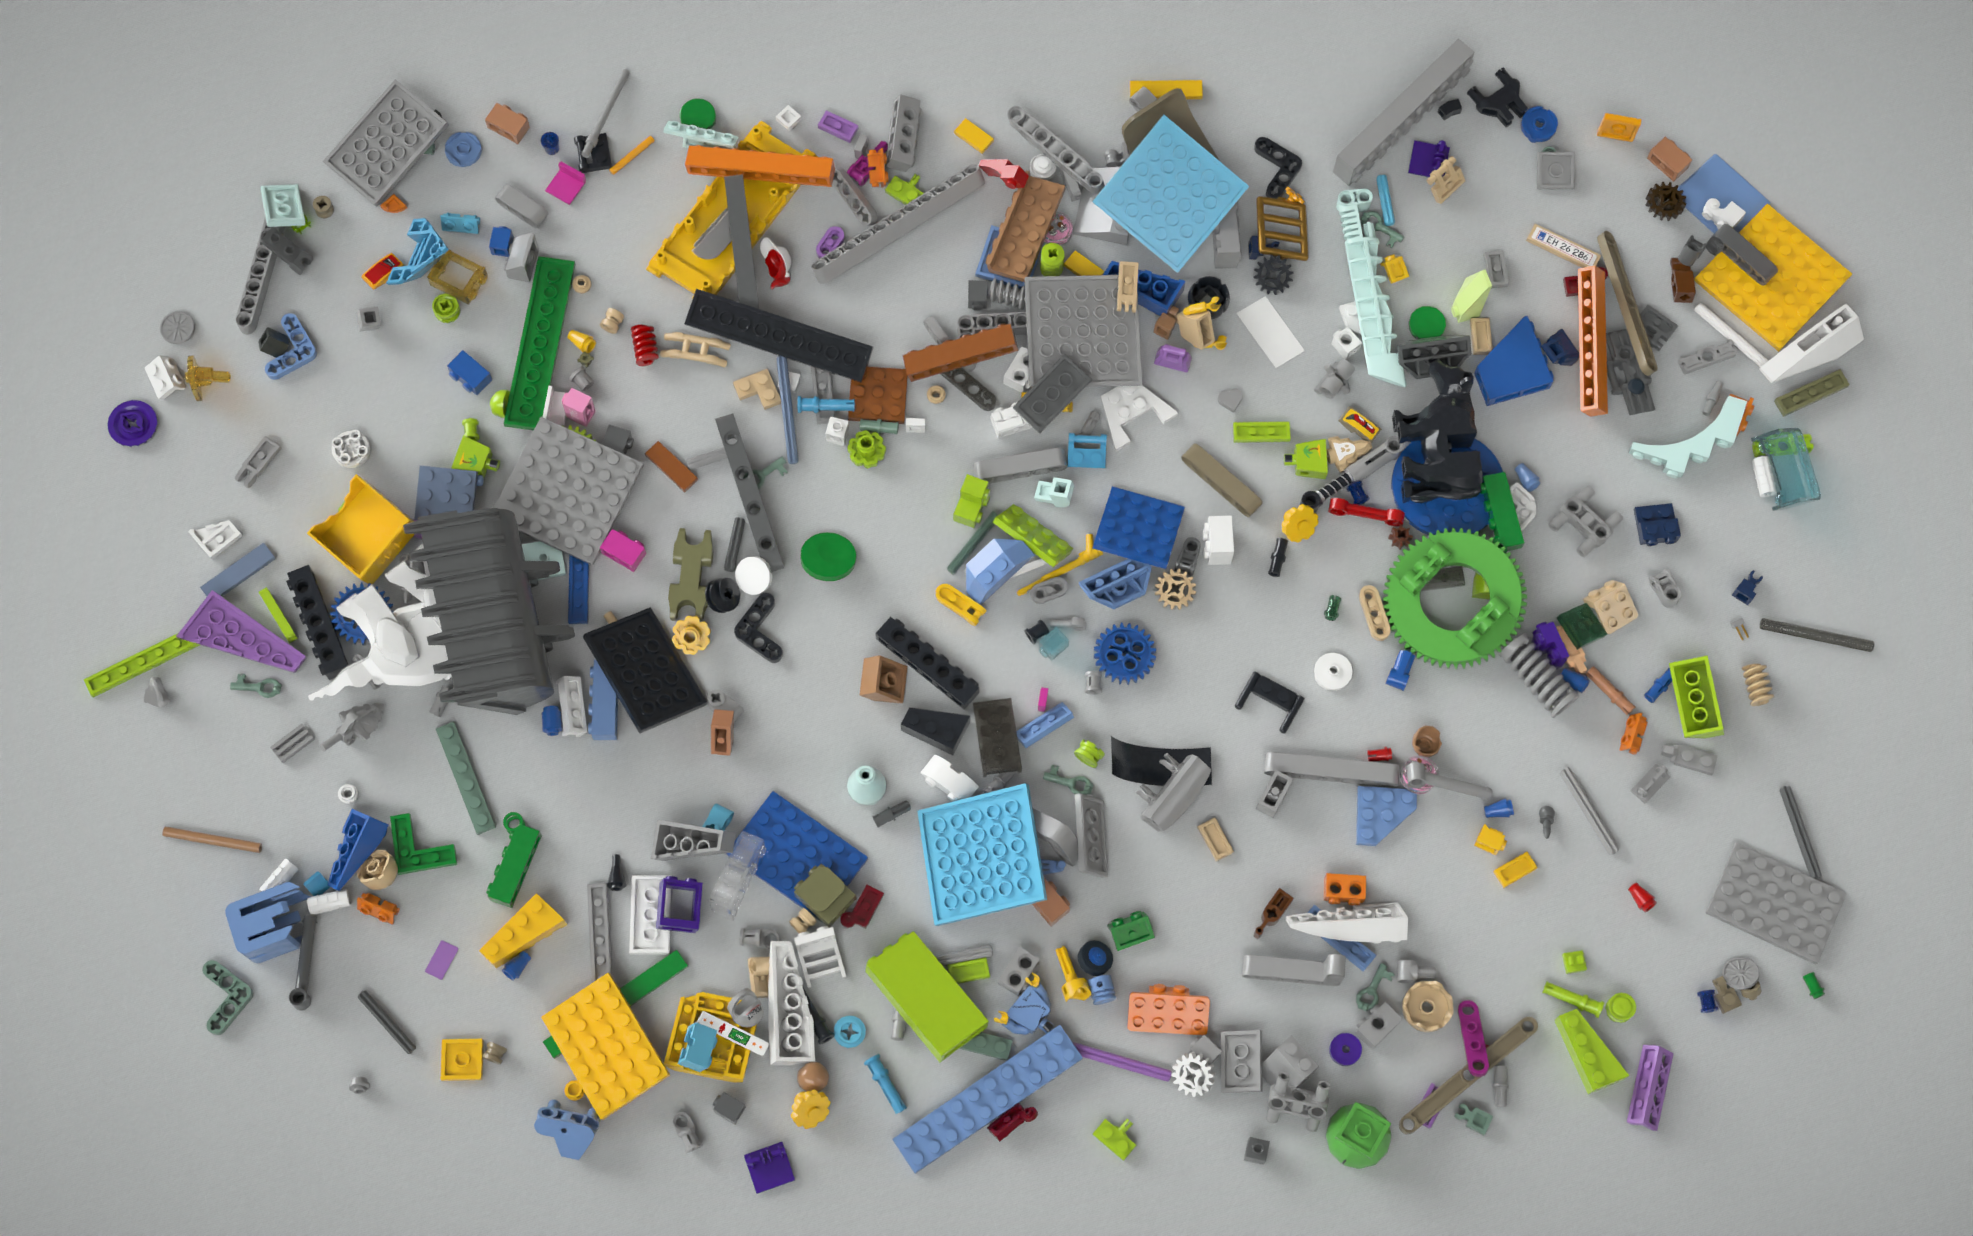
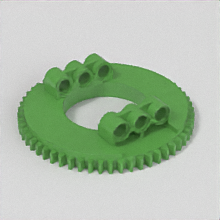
M1446 528L1444 533H1440L1437 530L1436 535H1433L1430 532L1428 539L1423 535L1422 542L1416 539V546L1408 545L1410 551L1403 549L1405 556H1397L1400 562L1394 561L1393 565L1396 568L1389 569L1393 575L1386 576L1390 582H1385L1384 584L1389 589L1383 590V594L1387 595V597L1383 598V602L1388 604L1383 607L1384 610H1389L1386 612V616L1390 617L1388 620L1389 625L1394 624L1390 628L1391 632L1397 631L1394 637H1401L1399 644L1406 643L1404 646L1405 650L1411 648L1410 652L1412 654L1417 652L1418 660L1424 656V663L1430 659L1431 666L1438 662L1439 668L1446 663L1447 669L1450 668L1451 664L1457 669L1458 665L1461 664L1463 669H1465L1466 663L1473 667L1474 661L1481 665L1482 658L1488 662V655L1495 658L1494 651L1501 653L1500 646L1505 648L1507 646L1506 641H1513L1510 635L1517 636L1515 629H1521V625L1518 622L1524 621V618L1520 615L1526 614V610L1522 608L1527 607V603L1522 600L1527 599V595L1522 593L1526 592L1527 588L1522 586L1525 584V579H1519L1523 576V573L1517 572L1520 566L1514 565L1516 559H1509L1511 553L1505 554L1506 548H1499L1500 542L1493 544L1492 537L1486 540V534L1480 537L1478 536V531H1476L1473 535L1471 534V529L1464 533L1463 528H1460L1459 532H1456L1455 528L1448 532ZM1447 566H1464L1472 569L1483 578L1490 594L1488 604L1483 606L1480 612L1462 630L1457 631L1442 629L1433 624L1425 616L1420 604L1422 588L1442 568Z

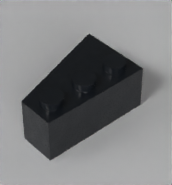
M909 707L901 722V731L948 754L954 755L970 724L971 716Z

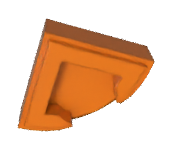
M395 194L391 195L380 205L384 211L390 213H398L407 209V206Z

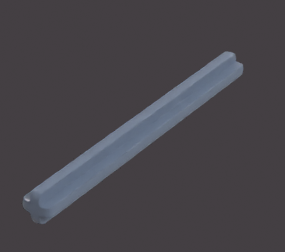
M778 356L776 360L787 459L789 464H797L799 461L787 358Z

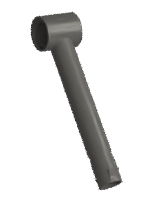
M305 915L302 920L303 932L295 989L289 994L290 1003L300 1011L306 1010L311 1004V998L307 994L314 931L316 923H318L317 917L313 915ZM303 995L304 1000L301 1003H296L297 997Z

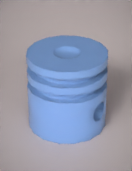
M1102 975L1088 980L1091 995H1093L1092 1000H1095L1093 1001L1094 1005L1109 1003L1117 999L1115 991H1113L1114 986L1111 975Z

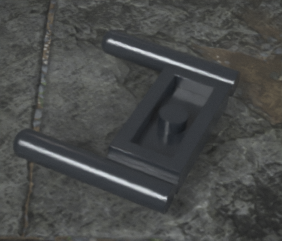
M1254 671L1238 698L1235 708L1241 710L1248 696L1253 692L1254 695L1286 712L1288 711L1279 729L1281 733L1285 734L1305 698Z

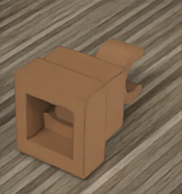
M1172 306L1168 315L1162 313L1155 323L1153 333L1168 340L1176 325L1177 319L1174 317L1178 313L1179 308Z

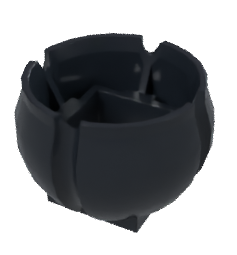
M1212 276L1202 277L1190 287L1188 305L1200 303L1199 301L1207 294L1211 298L1219 297L1216 305L1221 304L1220 308L1217 311L1207 309V311H1210L1211 320L1216 319L1228 309L1230 293L1226 284H1221V279Z

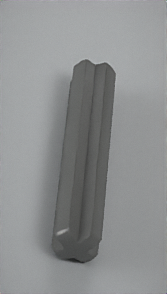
M736 517L734 520L724 564V570L728 572H734L745 525L743 518Z

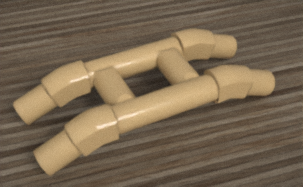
M681 332L664 334L666 341L683 342L681 351L677 349L661 350V357L688 359L726 367L727 360L714 355H707L709 345L729 351L730 343L717 338L688 335ZM691 343L702 344L700 354L689 352Z

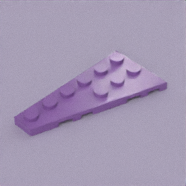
M213 590L176 636L186 641L293 673L298 670L307 658Z

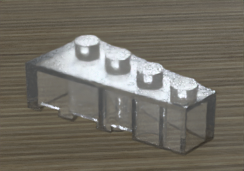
M741 831L733 852L730 854L708 900L713 913L734 921L743 897L748 890L750 880L757 871L758 861L765 854L764 839Z

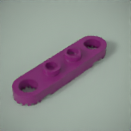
M1465 1000L1458 1006V1016L1468 1070L1472 1076L1482 1077L1488 1072L1489 1062L1479 1010L1476 1003ZM1468 1006L1474 1012L1471 1015H1466L1462 1011L1463 1008ZM1481 1062L1484 1065V1069L1475 1070L1473 1064Z

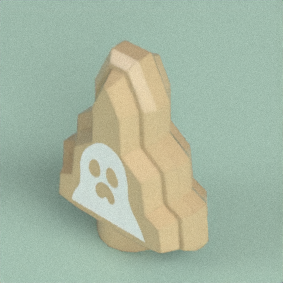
M1338 436L1328 438L1330 449H1326L1327 460L1329 464L1335 463L1336 468L1341 473L1345 468L1355 463L1358 457L1366 455L1372 449L1371 442L1365 440L1352 441L1349 438L1340 439Z

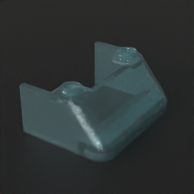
M1799 428L1776 429L1751 438L1752 442L1759 441V449L1767 456L1770 455L1780 491L1777 492L1775 497L1777 506L1772 507L1773 511L1785 510L1821 499L1820 489L1806 443Z

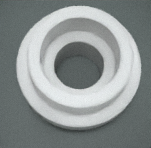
M345 784L339 789L338 797L345 804L353 803L358 797V790L354 785ZM347 792H352L350 797H345Z

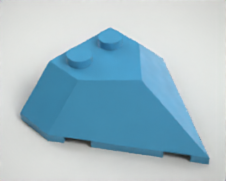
M426 218L413 219L407 236L416 241L417 245L408 266L393 267L386 284L399 285L421 278L449 250Z

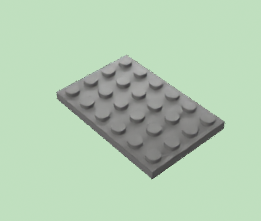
M395 79L323 162L377 207L449 124Z
M1736 842L1706 910V914L1816 965L1820 960L1846 893Z

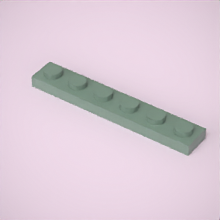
M454 721L436 728L476 834L479 835L496 828Z

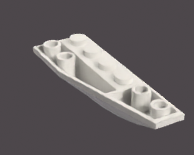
M1844 304L1789 344L1759 370L1771 383L1837 360L1864 340L1859 317L1847 304Z

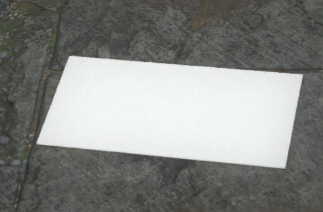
M1266 296L1236 313L1275 368L1305 351Z

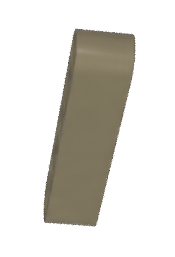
M1194 443L1181 456L1182 461L1246 517H1250L1263 504L1262 500L1198 444Z

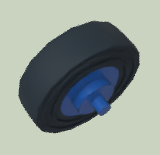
M1092 940L1086 942L1080 948L1078 963L1085 973L1091 976H1100L1112 967L1113 954L1106 944L1101 941Z

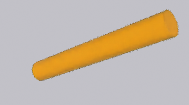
M652 136L646 138L609 169L612 175L616 174L655 141Z

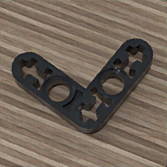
M1260 137L1255 142V152L1280 167L1266 189V197L1277 199L1283 196L1287 186H1290L1301 170L1302 160L1299 156L1272 140ZM1260 145H1266V147H1263L1262 149L1259 148ZM1275 152L1282 153L1283 157L1281 159H1276L1273 156V154ZM1296 162L1297 165L1293 166L1291 171H1289L1290 165ZM1287 175L1289 180L1283 182L1279 179V176ZM1278 185L1279 188L1277 193H1275L1274 195L1271 194V191H1274Z
M763 593L737 623L734 633L740 642L771 663H777L783 657L781 647L757 630L775 607L774 597L770 593ZM764 599V600L766 601V600L770 599V600H769V601H770V605L766 604V605L763 607V611H764V613H763V612L760 610L761 607L763 606V601H762V600ZM752 613H758L760 619L753 622L749 619V616ZM745 621H747V623L749 624V626L746 629L747 634L740 635L739 630H744L746 628L747 624L745 623ZM761 638L764 644L761 647H755L753 641ZM768 644H770L768 648L771 651L774 652L775 650H777L778 656L774 655L773 657H770V651L766 649Z

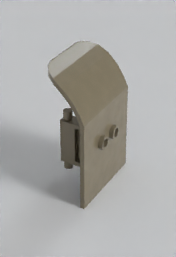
M1179 88L1169 91L1132 115L1122 126L1124 141L1130 154H1132L1159 119L1165 115L1218 159L1193 117L1184 93Z

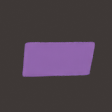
M441 940L425 972L442 980L458 951V947Z

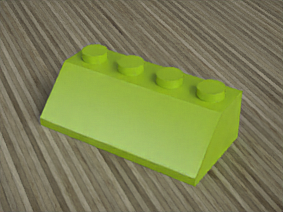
M1708 655L1669 663L1684 738L1706 739L1724 735Z

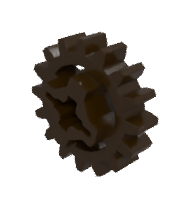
M1662 182L1660 186L1656 183L1653 188H1650L1646 196L1647 202L1645 205L1650 207L1648 212H1654V218L1660 216L1661 221L1664 217L1668 221L1672 217L1677 219L1687 204L1685 203L1686 196H1682L1684 191H1678V185L1672 187V182H1669L1668 185Z

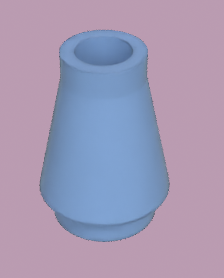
M1524 463L1519 464L1515 468L1524 489L1531 492L1539 487V477L1527 468Z

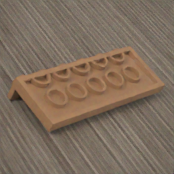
M1027 170L1025 172L1029 175L1025 187L1018 188L1013 193L1011 207H1008L1006 210V219L1004 223L1000 224L998 238L994 239L992 244L993 250L986 258V265L990 273L1024 282L1025 277H1030L1066 190L1065 185L1032 177L1030 171Z

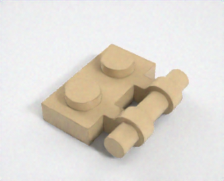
M1453 156L1448 160L1445 159L1437 170L1432 171L1430 177L1426 180L1429 185L1435 182L1431 191L1435 201L1440 204L1466 181L1461 168L1458 166L1453 167V164L1456 162Z

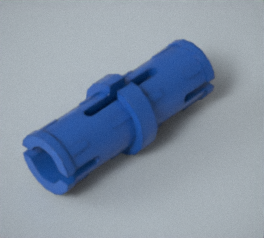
M1670 668L1660 678H1657L1654 681V685L1644 694V697L1649 702L1654 703L1663 692L1668 690V686L1673 682Z

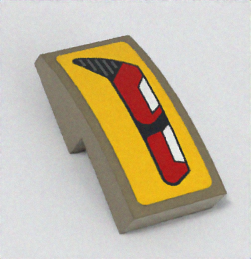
M1350 406L1338 420L1351 433L1355 432L1363 440L1370 441L1371 443L1382 430L1372 420Z

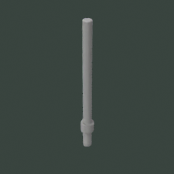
M623 69L591 135H588L585 141L586 146L581 154L585 158H588L592 148L598 142V136L630 73L627 69Z

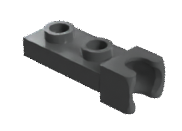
M271 227L260 240L264 246L286 262L299 275L305 269L301 262L310 265L313 261V257L305 250L302 251L274 227Z

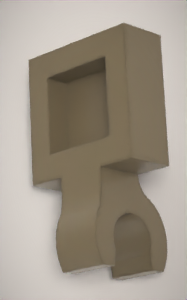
M1723 976L1712 981L1718 991L1714 998L1722 1014L1742 1005L1734 988L1727 989Z

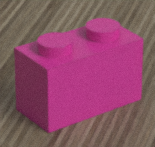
M612 529L600 546L603 555L632 572L636 570L646 555L645 547L640 541L629 539L628 535L620 530L617 532Z

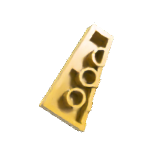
M536 893L479 951L497 969L522 951L549 937L556 930L562 929L567 923Z

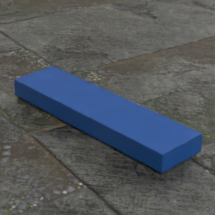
M569 555L568 623L588 624L589 564Z

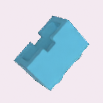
M697 1022L688 1026L684 1039L687 1047L681 1050L678 1064L697 1072L707 1069L712 1062V1049L717 1044V1030Z

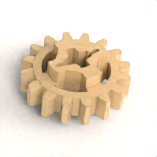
M1179 568L1177 573L1170 569V574L1164 571V578L1158 577L1157 580L1160 584H1155V588L1159 589V591H1156L1155 595H1160L1158 602H1165L1164 608L1167 605H1171V610L1174 609V606L1181 610V605L1188 607L1187 601L1193 602L1194 599L1191 595H1196V591L1192 590V588L1196 587V584H1191L1193 577H1186L1187 571L1181 574ZM1172 577H1179L1183 580L1176 581ZM1166 582L1168 589L1163 593V584ZM1173 585L1175 587L1181 586L1178 594L1176 592L1170 593ZM1188 586V594L1185 597L1183 589ZM1176 598L1179 602H1173L1168 599Z

